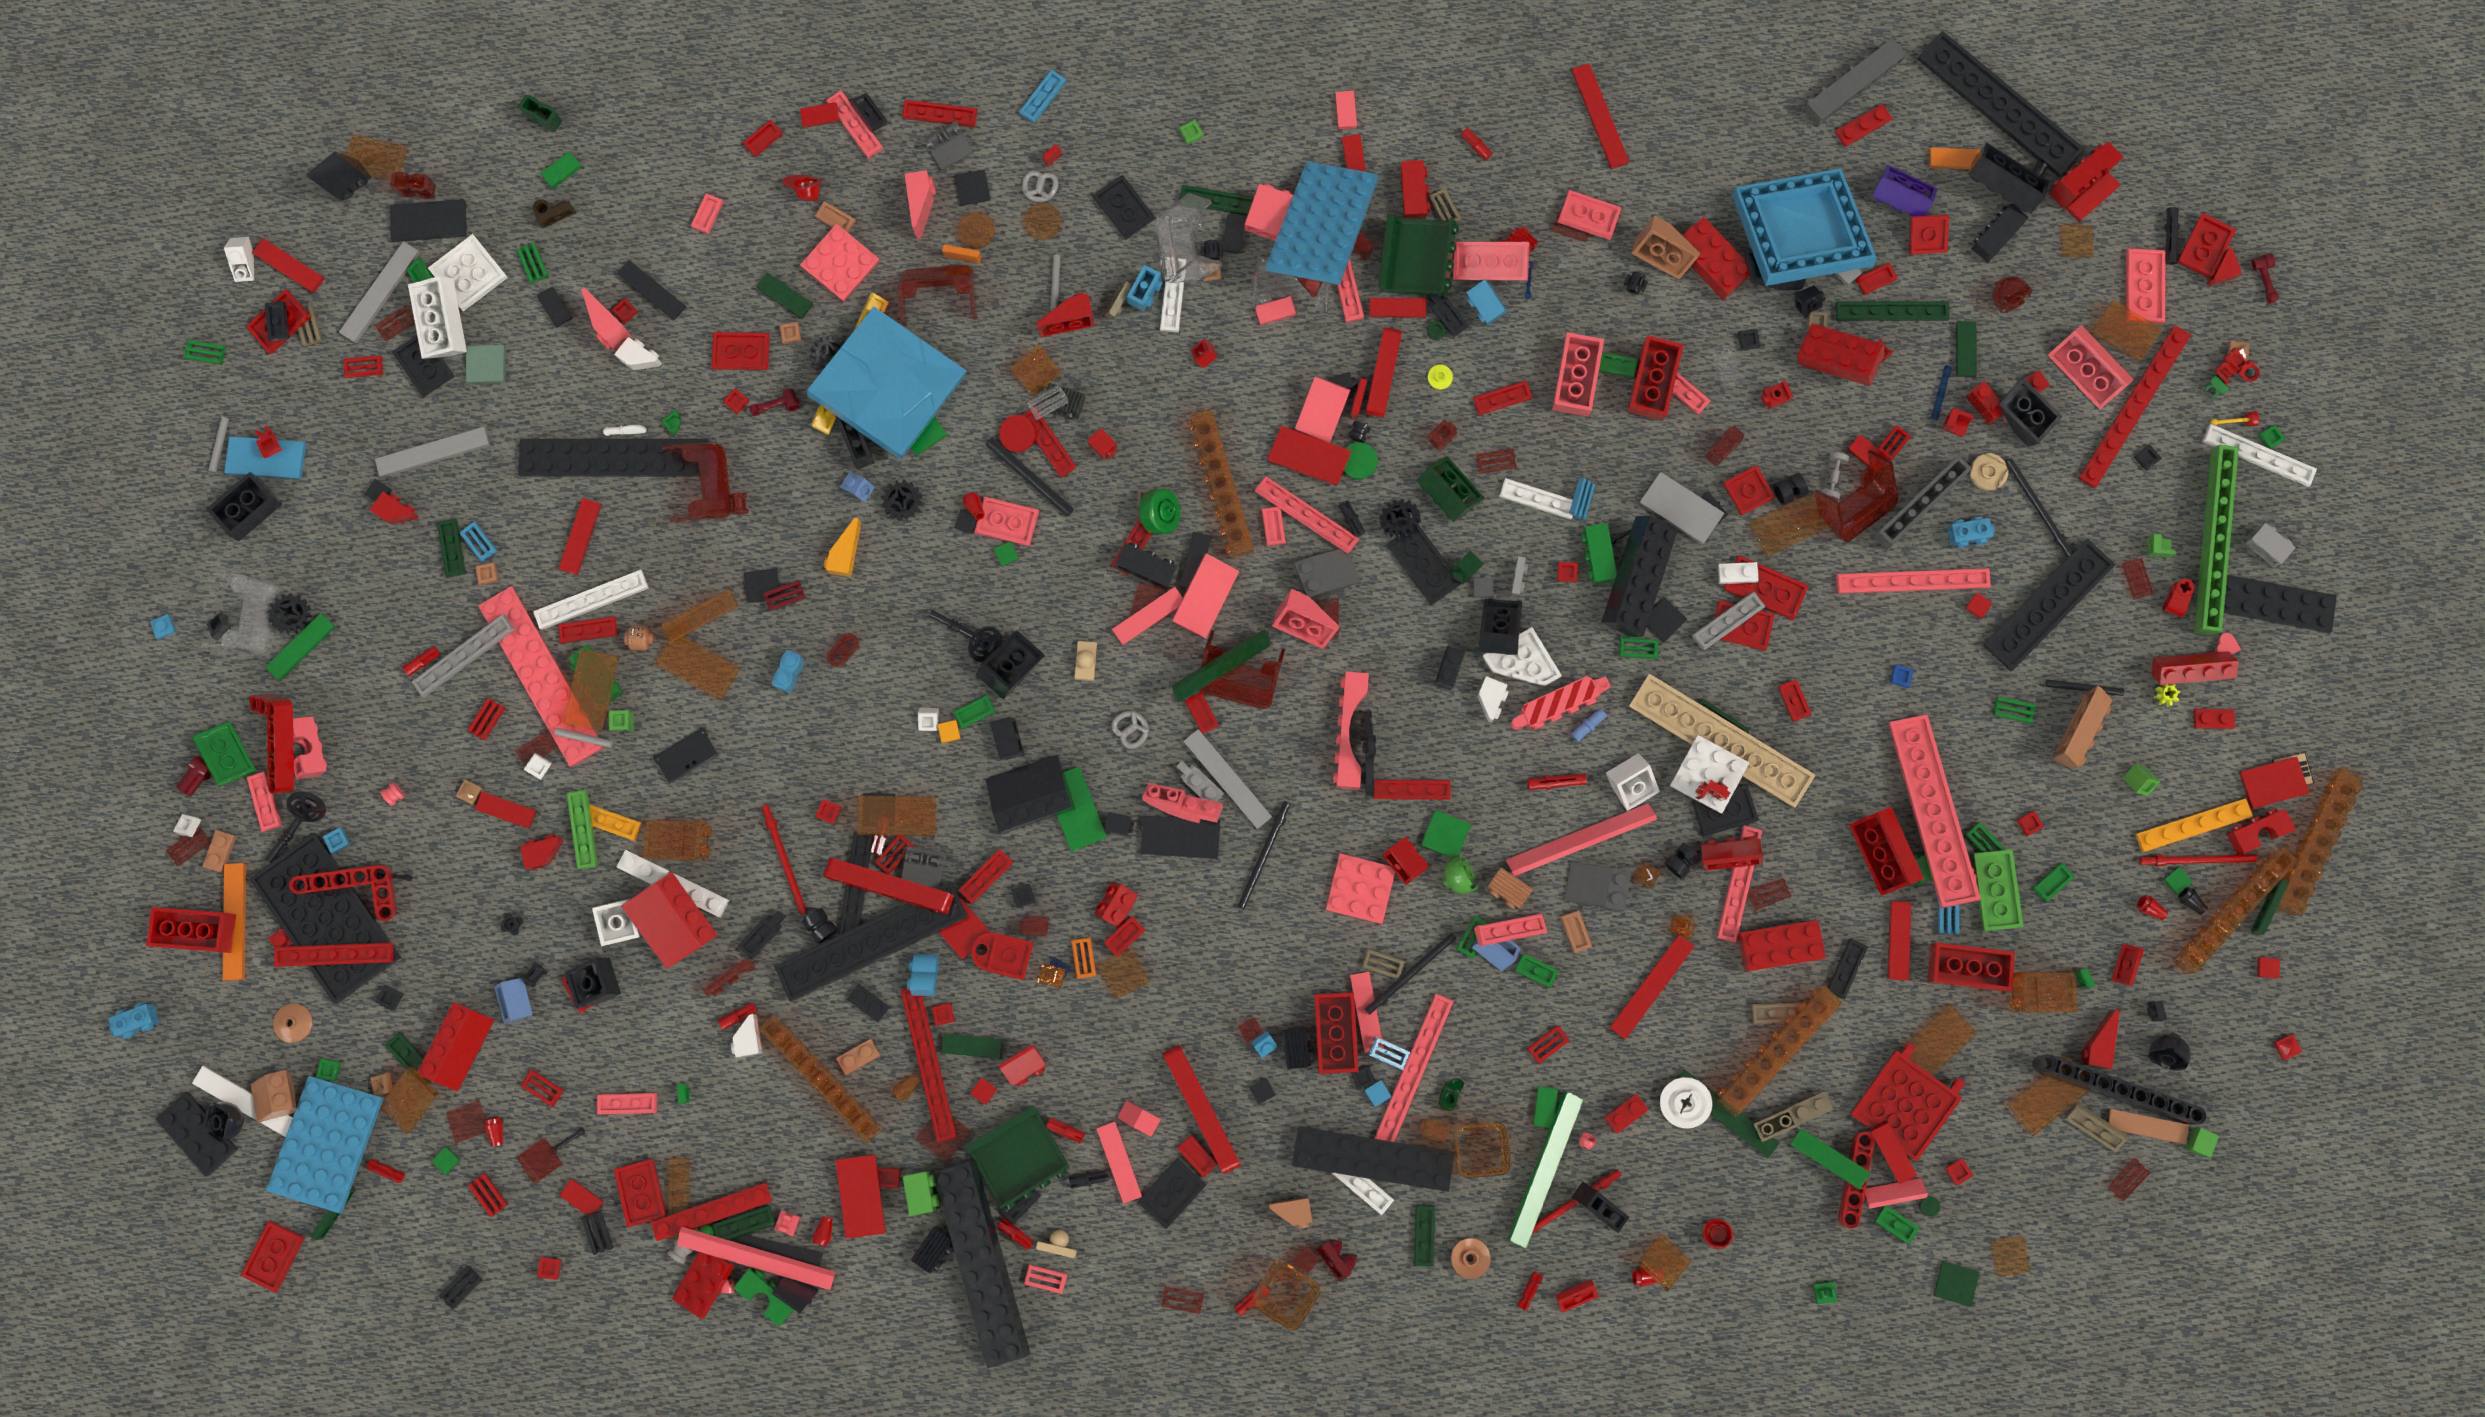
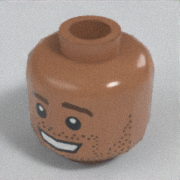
M631 626L629 630L625 631V645H628L630 650L646 651L654 643V634L650 633L649 628L646 626Z

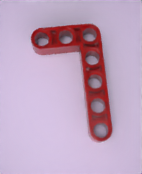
M272 693L251 695L249 699L251 711L266 716L267 776L269 792L271 794L292 792L294 789L292 702L287 698Z
M386 864L305 874L292 878L289 883L290 890L295 894L371 884L376 917L381 921H388L397 914L392 870ZM379 868L384 869L386 873L383 879L377 876ZM358 871L365 873L364 881L357 879ZM338 874L345 876L343 884L337 882ZM319 876L325 880L323 887L318 886L316 883V879ZM298 879L303 880L305 883V887L302 890L296 886ZM382 887L388 890L386 898L381 897L379 894V890ZM383 907H388L391 910L389 917L382 914Z

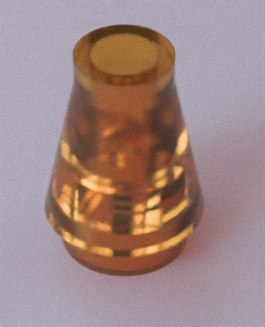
M913 1073L910 1077L896 1084L892 1092L903 1102L905 1099L908 1100L921 1081Z

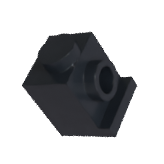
M1815 285L1794 293L1795 308L1804 318L1808 317V313L1822 308V302L1826 300L1823 291H1819Z
M1350 372L1328 379L1332 383L1350 389L1349 395L1352 393L1351 391H1354V388L1358 387L1355 377H1351Z

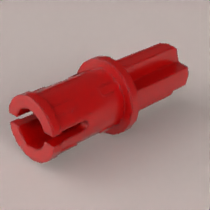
M1469 128L1461 133V137L1471 146V150H1475L1484 161L1492 156L1493 152L1482 142L1483 139H1479Z
M433 646L421 655L417 654L415 659L402 666L408 676H411L422 667L426 668V664L440 656V652Z
M751 1002L738 1010L733 1009L732 1013L721 1019L719 1018L718 1023L722 1030H726L738 1022L742 1023V1020L749 1015L757 1013V1008Z
M1050 1118L1046 1125L1048 1129L1063 1135L1062 1138L1067 1137L1081 1144L1085 1136V1132L1071 1127L1070 1123L1067 1125L1054 1118Z
M1005 1218L997 1226L998 1230L1011 1238L1010 1241L1014 1240L1026 1250L1031 1249L1034 1240L1023 1233L1020 1227H1015Z

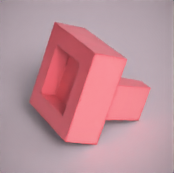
M781 1210L774 1230L794 1236L801 1217Z

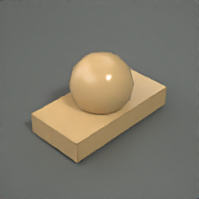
M1078 641L1075 680L1094 681L1097 642Z
M1063 1230L1053 1231L1049 1238L1050 1243L1040 1240L1037 1242V1250L1071 1258L1076 1257L1078 1249L1066 1247L1069 1237Z

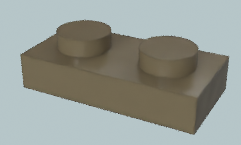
M1126 281L1120 285L1104 316L1109 319L1119 316L1123 309L1121 305L1124 300L1127 301V295L1133 286Z

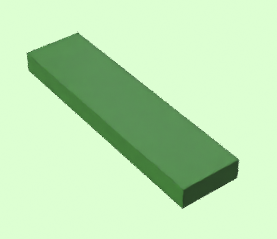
M588 791L568 792L566 794L577 869L598 866Z

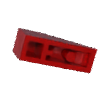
M2110 1010L2085 1045V1049H2082V1065L2112 1069L2120 1010Z

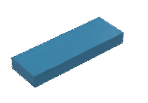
M1051 69L1021 108L1019 114L1035 124L1067 80Z

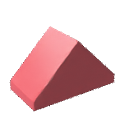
M1127 1100L1117 1117L1151 1137L1161 1120Z

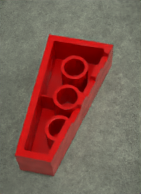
M2109 141L2103 146L2099 144L2092 150L2093 154L2090 157L2086 155L2078 163V167H2072L2062 180L2058 179L2051 186L2053 190L2049 195L2064 210L2123 159V156Z

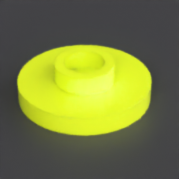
M1436 365L1430 369L1428 382L1433 388L1439 390L1446 389L1452 383L1453 374L1447 366Z

